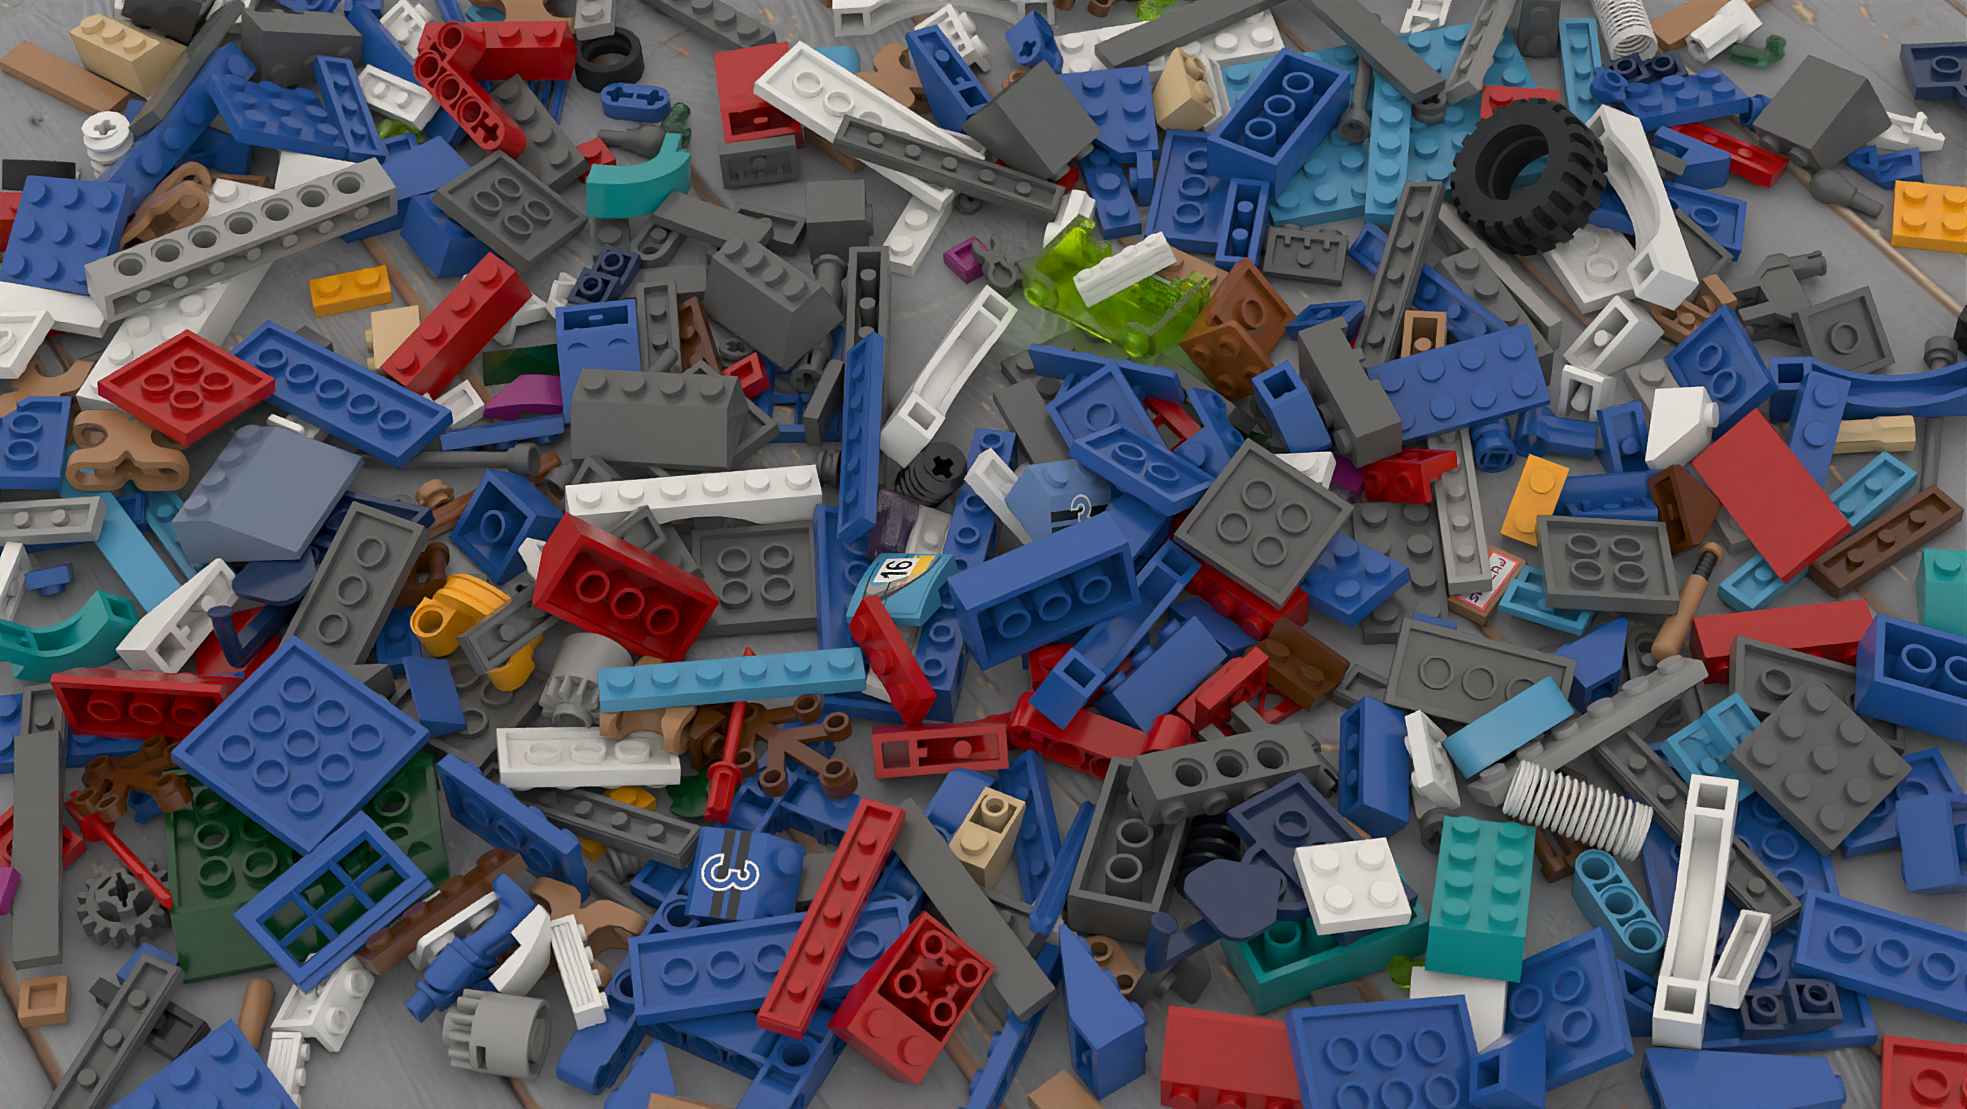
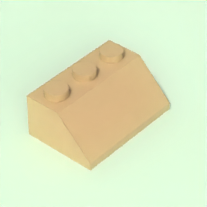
M99 13L85 18L78 27L69 32L85 69L145 98L152 96L187 48L149 29L139 28L131 22Z

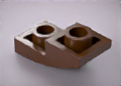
M734 702L703 704L696 715L689 734L692 768L696 771H700L712 760L719 758L723 754L728 731L726 719L732 711Z

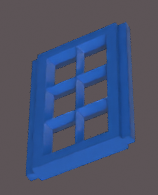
M837 325L835 333H831L834 344L831 359L845 361L846 328H843V325ZM757 352L765 363L771 387L757 397L751 398V401L770 418H772L773 405H795L794 424L778 425L780 435L769 443H807L804 424H802L803 404H809L813 394L802 393L797 388L796 394H774L775 374H791L797 368L798 363H795L784 372ZM844 398L823 442H839V439H842Z
M361 810L320 843L310 854L304 856L235 912L233 918L295 986L307 995L366 946L365 941L368 937L381 929L389 927L409 907L419 902L434 889V885L376 823ZM366 839L382 857L353 880L337 862ZM389 863L404 881L379 902L375 903L361 889L360 885ZM330 869L345 887L319 909L315 910L300 892ZM352 893L368 911L338 934L323 919V916ZM293 900L308 918L279 941L263 923L289 901ZM315 924L327 936L330 942L301 965L285 947Z

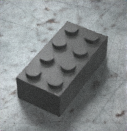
M1112 756L1068 892V928L1147 945L1148 935L1152 926L1150 921L1152 915L1158 912L1168 914L1175 890V878L1178 875L1183 850L1187 845L1188 833L1191 831L1192 820L1195 816L1185 818L1176 824L1168 825L1161 823L1147 827L1126 783L1134 760Z

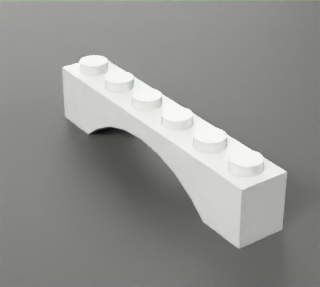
M832 0L835 37L872 35L900 20L937 12L949 3L957 11L986 14L1003 19L1014 25L1031 11L1036 10L1050 25H1055V9L1052 0Z
M1602 105L1585 125L1594 132V135L1600 139L1604 146V155L1607 156L1608 172L1603 174L1608 177L1607 180L1624 203L1633 224L1636 236V251L1632 262L1626 268L1637 298L1675 310L1699 285L1696 273L1640 119Z
M986 285L960 314L880 430V449L904 469L931 441L945 420L946 412L959 390L1018 311L1017 308L990 286Z
M816 465L565 486V513L572 514L604 531L639 506L644 505L649 506L658 524L692 517L713 516L744 519L758 524L812 521L816 505H822V491Z
M1696 774L1691 775L1673 910L1653 1011L1652 1045L1676 1049L1701 1050L1710 994L1709 980L1713 974L1737 816L1739 780Z

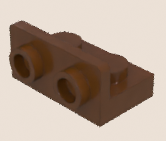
M1285 616L1276 620L1268 638L1247 648L1243 655L1244 658L1257 647L1269 656L1267 682L1308 712L1332 699L1333 691L1342 683L1350 667V662Z

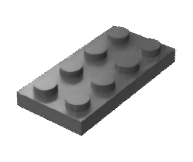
M518 73L489 93L493 100L515 121L526 135V148L514 161L557 193L591 168ZM481 148V150L487 157L492 154L491 152Z
M1435 500L1424 505L1399 502L1351 503L1354 506V512L1351 516L1353 539L1408 566L1411 579L1361 620L1364 645L1396 644L1401 620L1404 617L1413 619L1414 612L1450 621Z
M353 501L278 649L294 634L336 665L365 664L431 532L425 526Z
M1404 617L1401 620L1382 703L1412 713L1421 710L1428 717L1467 726L1549 675L1553 677L1568 701L1577 660ZM1552 728L1538 735L1529 742L1541 741L1544 738L1548 737L1552 734Z
M1736 635L1730 644L1729 696L1737 692L1760 723L1812 673L1854 712L1856 667ZM1855 713L1899 756L1905 751L1904 726Z

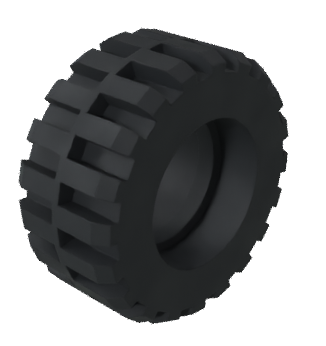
M1538 97L1530 98L1529 102L1525 98L1511 101V106L1501 105L1492 110V116L1487 119H1480L1475 124L1476 130L1471 135L1467 133L1461 142L1464 147L1461 153L1456 152L1453 166L1456 169L1455 172H1451L1450 187L1453 189L1451 191V199L1462 221L1493 247L1499 248L1503 253L1510 255L1519 253L1521 256H1532L1537 254V250L1545 253L1556 249L1555 244L1559 242L1567 243L1574 238L1573 233L1579 227L1584 229L1590 222L1589 215L1593 210L1597 211L1601 204L1600 192H1605L1608 177L1603 173L1608 172L1607 156L1604 155V146L1600 139L1562 104L1554 100L1547 101L1545 98ZM1549 155L1546 167L1538 181L1523 194L1509 199L1511 187L1519 173L1532 161Z

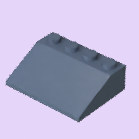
M252 424L240 428L171 521L187 562L209 563L213 562L216 558H222L224 562L300 559L364 465L362 456L278 426L259 427Z

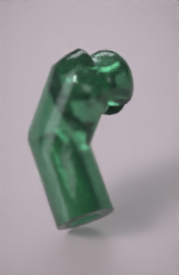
M1770 35L1766 39V46L1760 48L1734 43L1730 54V61L1754 67H1763L1780 61L1786 54V51H1784L1787 44L1786 39L1781 36Z
M677 102L662 121L660 127L666 133L681 134L682 147H685L690 142L692 130L690 127L686 130L683 125L690 116L691 110L686 104Z

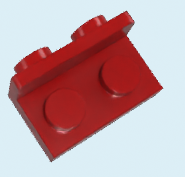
M1402 447V452L1362 466L1367 499L1423 505L1432 501L1430 482L1442 479V473L1458 467L1456 451Z
M1255 647L1244 658L1241 656L1232 658L1177 706L1176 715L1197 732H1200L1211 723L1219 729L1232 717L1230 715L1231 709L1242 701L1250 702L1266 687L1269 656Z

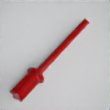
M746 647L743 657L756 656V654L750 647ZM747 701L733 703L722 760L710 765L707 772L711 786L704 817L709 822L717 820L720 824L728 822L735 787L739 786L743 780V772L740 767L735 765V759Z
M78 790L71 792V800L64 802V808L80 825L83 837L91 842L103 840L141 882L145 883L146 888L164 907L172 909L173 899L171 893L153 874L149 873L147 867L113 832L115 821L103 822L98 812L89 816H81L73 803L74 798L80 792Z

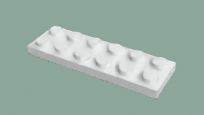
M1270 8L1186 44L1180 47V49L1189 56L1195 55L1197 57H1200L1205 52L1219 63L1220 68L1274 58L1284 47ZM1149 21L1055 36V41L1064 61L1059 74L1107 70L1105 65L1095 56L1094 45ZM1172 51L1138 65L1149 67L1150 83L1160 79Z
M801 41L755 82L754 94L833 143L844 115L847 114L986 161V157ZM858 159L940 212L959 193Z

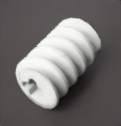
M106 111L97 113L89 117L81 127L85 134L84 145L87 148L88 157L91 159V166L96 180L135 144L133 133L128 128L130 125L129 121L125 116L117 112Z

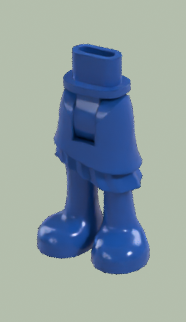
M500 873L493 880L492 884L493 892L500 903V907L493 918L467 938L456 936L451 943H447L439 956L425 970L424 977L426 980L424 982L418 980L414 984L418 991L404 1005L410 1014L421 1024L435 1010L441 1013L448 1009L458 997L463 995L465 988L470 989L483 978L490 976L491 974L488 972V969L500 964L495 957L518 943L511 932L537 905L520 886L504 873Z

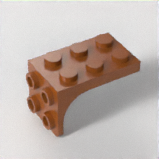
M1246 257L1235 263L1178 344L1189 356L1192 363L1211 382L1215 390L1232 402L1253 395L1254 389L1251 378L1275 367L1268 359V356L1285 333V326L1296 315L1253 262Z

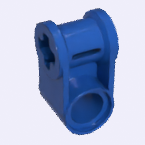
M1033 10L1005 33V38L1011 46L1015 60L1021 66L1033 68L1045 59L1054 72L1059 74L1064 61L1055 41L1054 31L1048 21L1038 11Z

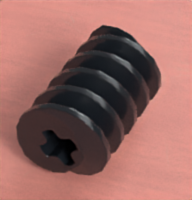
M934 442L927 445L905 469L902 468L897 473L895 492L899 500L906 507L917 511L919 504L931 508L938 507L965 482L964 478L968 473V468L963 452L948 442Z
M1230 808L1216 815L1202 814L1193 818L1191 831L1187 837V845L1184 847L1178 875L1174 883L1177 893L1184 899H1186L1184 895L1185 879L1192 871L1215 859L1240 862L1241 838L1226 823Z

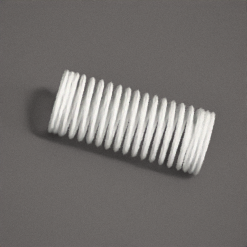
M1590 0L1611 61L1622 58L1620 56H1627L1635 52L1639 53L1649 44V48L1639 54L1642 61L1649 58L1652 59L1655 56L1658 42L1642 0ZM1636 35V36H1634V37H1632V38L1625 39V38H1627V37H1629V36ZM1640 35H1642L1638 40H1636V41H1634V42H1632V43L1619 44V43L1631 41V40H1633V39L1639 37ZM1646 36V38H1645L1640 44H1638V45H1636V46H1634V47H1632V48H1627V49L1616 48V47L1632 46V45H1634V44L1640 42V41ZM1648 40L1647 44H1645L1641 49H1639V50H1637V51H1635V52H1630V53H1619V52H1617V51L1625 52V51L1634 50V49H1636V48L1642 46V45Z
M1525 759L1520 762L1504 803V815L1508 814V816L1512 815L1513 818L1516 817L1523 805L1519 818L1520 821L1524 820L1535 788L1542 776L1539 790L1527 819L1528 824L1531 823L1539 806L1543 790L1550 778L1546 795L1535 821L1536 827L1539 826L1552 790L1557 783L1555 795L1543 823V829H1547L1559 795L1566 783L1563 797L1551 825V832L1556 830L1567 797L1574 786L1571 799L1558 830L1559 836L1565 831L1575 799L1581 790L1578 804L1566 832V837H1571L1583 802L1589 792L1587 804L1574 834V840L1577 841L1580 838L1591 804L1597 795L1595 806L1581 840L1582 844L1587 842L1599 806L1605 797L1604 805L1593 829L1589 845L1590 847L1595 845L1607 809L1613 800L1611 811L1603 826L1597 848L1598 850L1602 849L1615 811L1620 804L1619 813L1606 842L1605 852L1611 850L1615 841L1613 848L1614 856L1620 850L1622 859H1629L1630 862L1636 859L1653 815L1651 806H1644L1639 801L1633 804L1631 799L1625 801L1624 796L1617 798L1616 793L1610 795L1608 790L1602 792L1600 787L1594 790L1592 784L1586 787L1584 781L1580 784L1577 778L1571 781L1569 775L1563 778L1561 772L1556 776L1554 770L1547 773L1546 767L1540 769L1539 765H1535L1534 762H1526ZM1627 806H1628L1627 815H1626V817H1625V819H1624V822H1623V824H1622V826H1621V828H1620V831H1619V833H1618V830H1619V827H1620V824H1621V820H1622V817H1623V813H1624V811L1626 810V808H1627Z

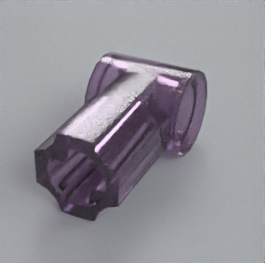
M879 487L877 493L876 525L871 529L866 556L872 562L881 553H905L908 536L913 529L918 514L919 498Z

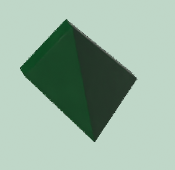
M557 343L482 352L484 386L508 384L520 375L560 376Z

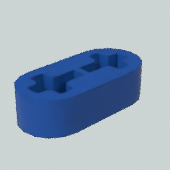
M613 83L603 88L600 94L602 110L607 117L612 119L658 123L666 120L672 111L668 91L658 86Z

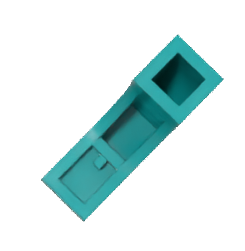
M666 133L659 154L645 163L631 166L592 164L586 180L587 217L631 218L649 215L658 209L673 190L687 195L691 188V153H688L687 149H682V135Z
M97 590L75 615L55 625L29 627L0 618V662L10 663L15 679L34 682H48L52 674L76 667L98 668L119 655L115 649L140 619L132 600L101 590Z

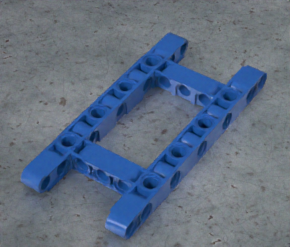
M823 712L819 720L810 724H804L800 721L785 723L782 729L823 724L824 719L829 713ZM830 740L805 743L806 746L827 759L831 757L836 749L833 746L835 742ZM766 751L759 761L758 772L752 777L747 778L734 796L728 822L720 824L717 821L714 826L715 828L769 833L775 835L776 832L781 834L783 829L787 831L788 828H792L817 838L818 843L826 846L829 843L839 847L862 796L852 793L843 799L827 797L823 792L820 780L816 779L818 775L786 756L785 774L789 782V788L781 796L768 797L764 794L759 782L760 774L767 769ZM958 767L955 771L950 770L924 811L926 817L948 845L985 786L1000 791V779ZM892 848L884 864L888 868L866 903L905 898L909 924L911 925L924 911L923 909L930 898ZM695 855L640 936L712 926L684 916ZM628 953L603 991L609 1005V1009L604 1010L606 1021L576 1031L560 1056L556 1077L558 1080L590 1094L599 1095L606 1087L611 1089L644 1037L649 1035L753 1080L736 1109H806L847 1045L845 1041L826 1027L846 996L821 999L802 1040L757 1027V1014L747 1010L637 1026Z

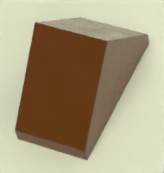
M1680 464L1671 465L1647 479L1652 502L1658 508V522L1666 523L1672 559H1675L1701 544L1722 503Z

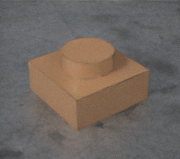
M1716 274L1702 278L1697 306L1713 314L1725 304L1735 312L1737 298Z
M67 974L21 979L18 1019L22 1028L69 1023L72 984Z

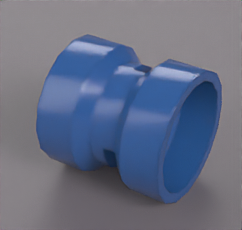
M1504 417L1469 427L1470 441L1475 448V462L1477 467L1483 472H1502L1510 468L1517 459L1515 445L1510 440L1512 434L1510 425Z

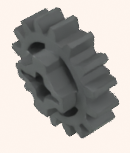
M119 858L115 859L114 868L111 870L102 865L99 866L98 872L100 877L97 879L86 877L84 882L88 891L77 892L76 897L80 906L76 908V913L88 937L95 936L100 946H103L111 939L115 949L120 950L124 941L130 940L134 948L139 947L140 937L146 935L149 939L154 940L157 938L154 931L157 926L162 928L170 926L166 915L170 914V909L164 907L146 888L145 883L141 882L126 865H123ZM150 860L145 864L149 873L153 874L169 891L168 871L166 869L159 870L156 861Z

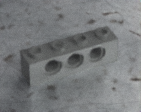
M1294 722L1136 756L1126 783L1147 827L1161 823L1171 825L1188 817L1202 814L1216 815L1226 809L1236 807L1299 772L1313 784L1321 764L1300 723Z

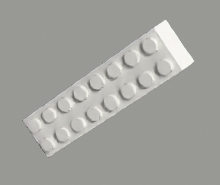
M217 178L208 193L210 197L208 211L196 223L281 191ZM274 261L128 316L76 394L81 411L115 409L124 412L129 421H133L136 418L135 416L98 395L97 382L186 329L220 347ZM89 427V429L101 431L95 427Z

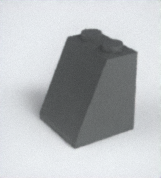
M1810 54L1807 55L1752 123L1760 137L1759 144L1763 149L1777 155L1781 153L1788 156L1795 164L1802 168L1810 166L1817 170L1830 168L1888 130L1892 125L1868 78Z
M1045 59L1007 85L961 125V128L968 135L1015 171L1042 180L1049 178L1052 183H1055L1070 171L1067 163L1074 158L1078 162L1095 148L1091 142L1102 133Z

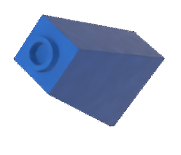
M440 135L381 164L396 186L398 214L343 234L340 237L348 244L402 229L412 195H429L434 193L471 167Z
M1669 1048L1644 1049L1640 1077L1652 1109H1841L1842 1104H1845L1847 1100L1844 1082L1840 1075H1834L1827 1058Z

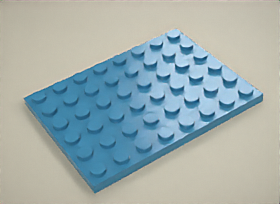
M1473 22L1414 32L1407 37L1400 35L1397 37L1446 79V85ZM1506 24L1503 31L1504 38L1497 46L1493 55L1494 62L1486 71L1482 82L1484 85L1537 88ZM1349 45L1300 53L1351 72L1349 109L1360 55ZM1274 58L1220 68L1231 110ZM1374 68L1372 70L1365 108L1371 123L1376 72ZM1482 89L1472 99L1467 100L1464 98L1452 106L1446 102V115L1437 123L1425 124L1417 121L1412 115L1411 107L1406 182H1415L1417 180L1421 182L1442 181L1446 189L1443 201L1452 200L1451 191L1453 189L1450 187L1451 172H1455L1456 169L1453 166L1456 152L1461 153L1464 147L1461 142L1467 133L1471 135L1477 128L1475 124L1480 120ZM1340 119L1337 121L1276 199L1270 198L1269 221L1272 226L1280 228L1282 224H1293L1300 227H1308L1364 216L1371 124L1368 137L1364 141L1351 143L1340 137L1338 133ZM1549 155L1542 156L1528 164L1516 177L1511 189L1535 184L1546 167Z

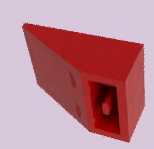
M788 41L713 53L725 144L794 134L796 149L805 148L801 123L753 93L755 82L789 51Z
M923 911L852 987L826 1027L896 1082L919 1085L996 967L930 914Z

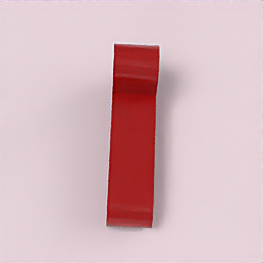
M450 20L445 22L417 56L413 66L415 78L481 148L491 153L501 150L513 160L518 158L526 148L527 139L524 131L469 74L485 52V38L479 32L457 21Z
M1034 691L1021 693L1006 728L1007 739L1014 746L1025 751L1032 749L1041 754L1043 758L1101 780H1105L1112 756L1135 760L1136 756L1186 746L1191 735L1189 724L1183 719L1170 714L1156 716L1148 733L1084 709H1081L1065 729L1062 730L1028 702L1034 695Z

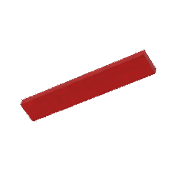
M862 797L756 1017L757 1027L798 1040L803 1039L906 819L905 809Z

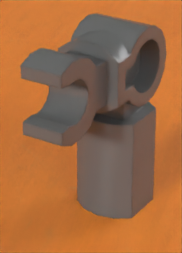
M996 234L991 235L990 246L992 250L990 251L981 249L977 240L972 242L971 255L977 263L983 265L981 270L986 279L985 286H990L1004 299L1012 295L1014 287L1026 288L1058 278L1061 275L1060 264L1054 251H1048L1016 261L1014 266H1012L1004 256L1000 255L1002 242Z

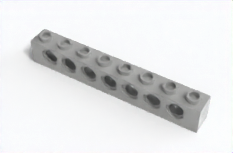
M375 157L355 163L347 168L318 177L312 181L283 190L277 194L245 204L242 207L210 217L207 220L175 230L167 235L137 244L132 248L86 264L84 268L88 292L108 324L396 215L398 214L396 186Z

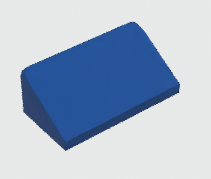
M1198 597L1174 603L1168 608V622L1176 618L1181 623L1194 615L1199 619L1228 655L1220 662L1223 665L1232 658L1243 657L1247 648L1260 642L1247 635L1244 629L1234 622L1218 614L1211 606Z
M413 656L402 657L419 722L430 731V739L467 729L448 660Z

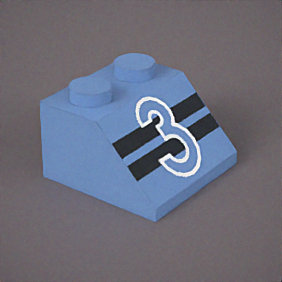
M1075 459L1027 465L1004 500L1030 538L1036 541L1105 512L1111 501V488L1101 475L1087 471L1082 463Z

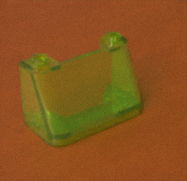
M1078 214L1021 270L1024 295L1032 305L1041 307L1114 344L1133 357L1143 359L1151 358L1178 346L1182 337L1210 300V278L1193 270L1184 281L1176 276L1168 286L1148 276L1088 308L1076 287L1073 277L1084 269L1096 266L1103 259L1112 257V244L1107 241L1100 244L1091 232L1095 228V221L1081 214Z

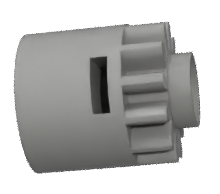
M580 632L566 637L539 701V705L543 707L541 715L552 717L551 725L553 727H587L588 729L600 727L597 669L633 666L630 654L614 640L599 634Z
M465 988L463 997H458L457 1006L451 1005L443 1023L442 1042L444 1047L449 1048L448 1056L452 1057L451 1067L535 1080L542 1070L549 1048L552 1025L550 1004L545 999Z

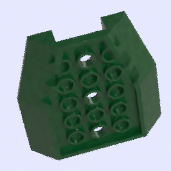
M418 751L361 809L434 885V889L419 902L439 891L440 886L451 878L449 859L443 840L438 791H441L437 756L436 752ZM181 767L163 771L162 776L175 772L178 777H184L194 793L191 801L184 807L171 813H164L168 886L173 899L170 917L179 964L186 974L183 980L184 984L278 967L240 927L239 923L233 918V914L301 860L303 856ZM391 802L404 803L403 807L396 812L387 813L382 811ZM211 835H224V838L215 845L207 846L202 844ZM365 839L337 863L354 880L382 856ZM387 863L360 887L377 903L402 883L404 879ZM328 869L300 894L317 910L341 891L345 885ZM351 893L326 913L323 919L340 934L367 912L368 909ZM291 900L263 924L280 941L307 919L308 916ZM313 924L285 948L299 963L306 961L309 954L317 953L330 940Z

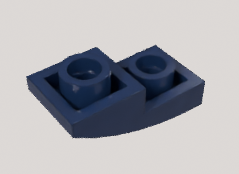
M1676 49L1643 61L1638 52L1602 65L1606 70L1618 72L1627 80L1628 84H1650L1660 82L1664 77L1673 75L1689 76Z
M605 244L592 269L583 268L567 298L568 303L581 305L618 301L643 264L640 254Z
M1787 979L1782 989H1747L1738 1009L1733 1008L1741 1040L1771 1039L1811 1033L1840 1025L1844 1019L1833 979Z

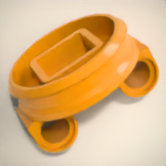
M456 573L446 578V585L442 589L437 590L432 600L424 597L411 616L410 626L429 654L436 657L446 656L459 646L460 643L457 640L459 635L511 598L479 578L464 573ZM440 627L437 631L431 633L435 628ZM543 633L507 658L505 661L509 660V662L505 666L498 668V665L487 673V676L497 689L513 691L525 683L536 667L532 659L534 658V651L537 646L544 643Z

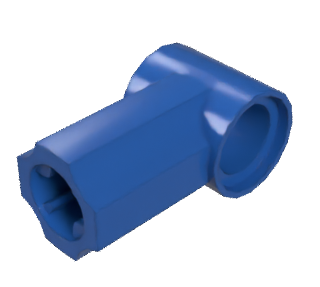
M1543 406L1518 413L1513 443L1516 452L1528 458L1529 454L1541 458L1547 455L1548 452L1594 458L1599 423L1557 417L1549 407Z

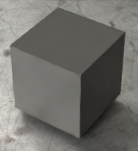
M865 179L806 182V225L811 265L821 255L826 254L836 255L846 263H849V247L869 246V236H874L872 204L867 205Z

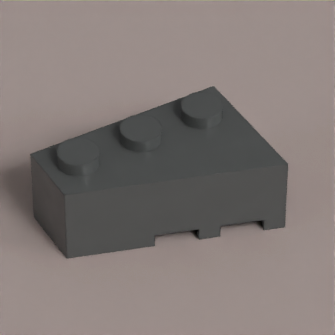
M241 7V52L257 68V71L250 77L252 82L260 84L261 81H269L282 88L316 79L312 69L316 55L350 59L354 68L361 67L362 35L341 13L302 11L301 14H287L281 9H272L270 13L255 12L252 8Z
M1340 316L1298 331L1299 377L1308 389L1325 428L1334 437L1338 451L1342 455L1346 454L1355 467L1360 468L1402 452V421L1379 380L1370 381L1360 364L1365 361L1366 357L1360 347L1356 349L1351 348L1346 339L1348 324L1344 317Z

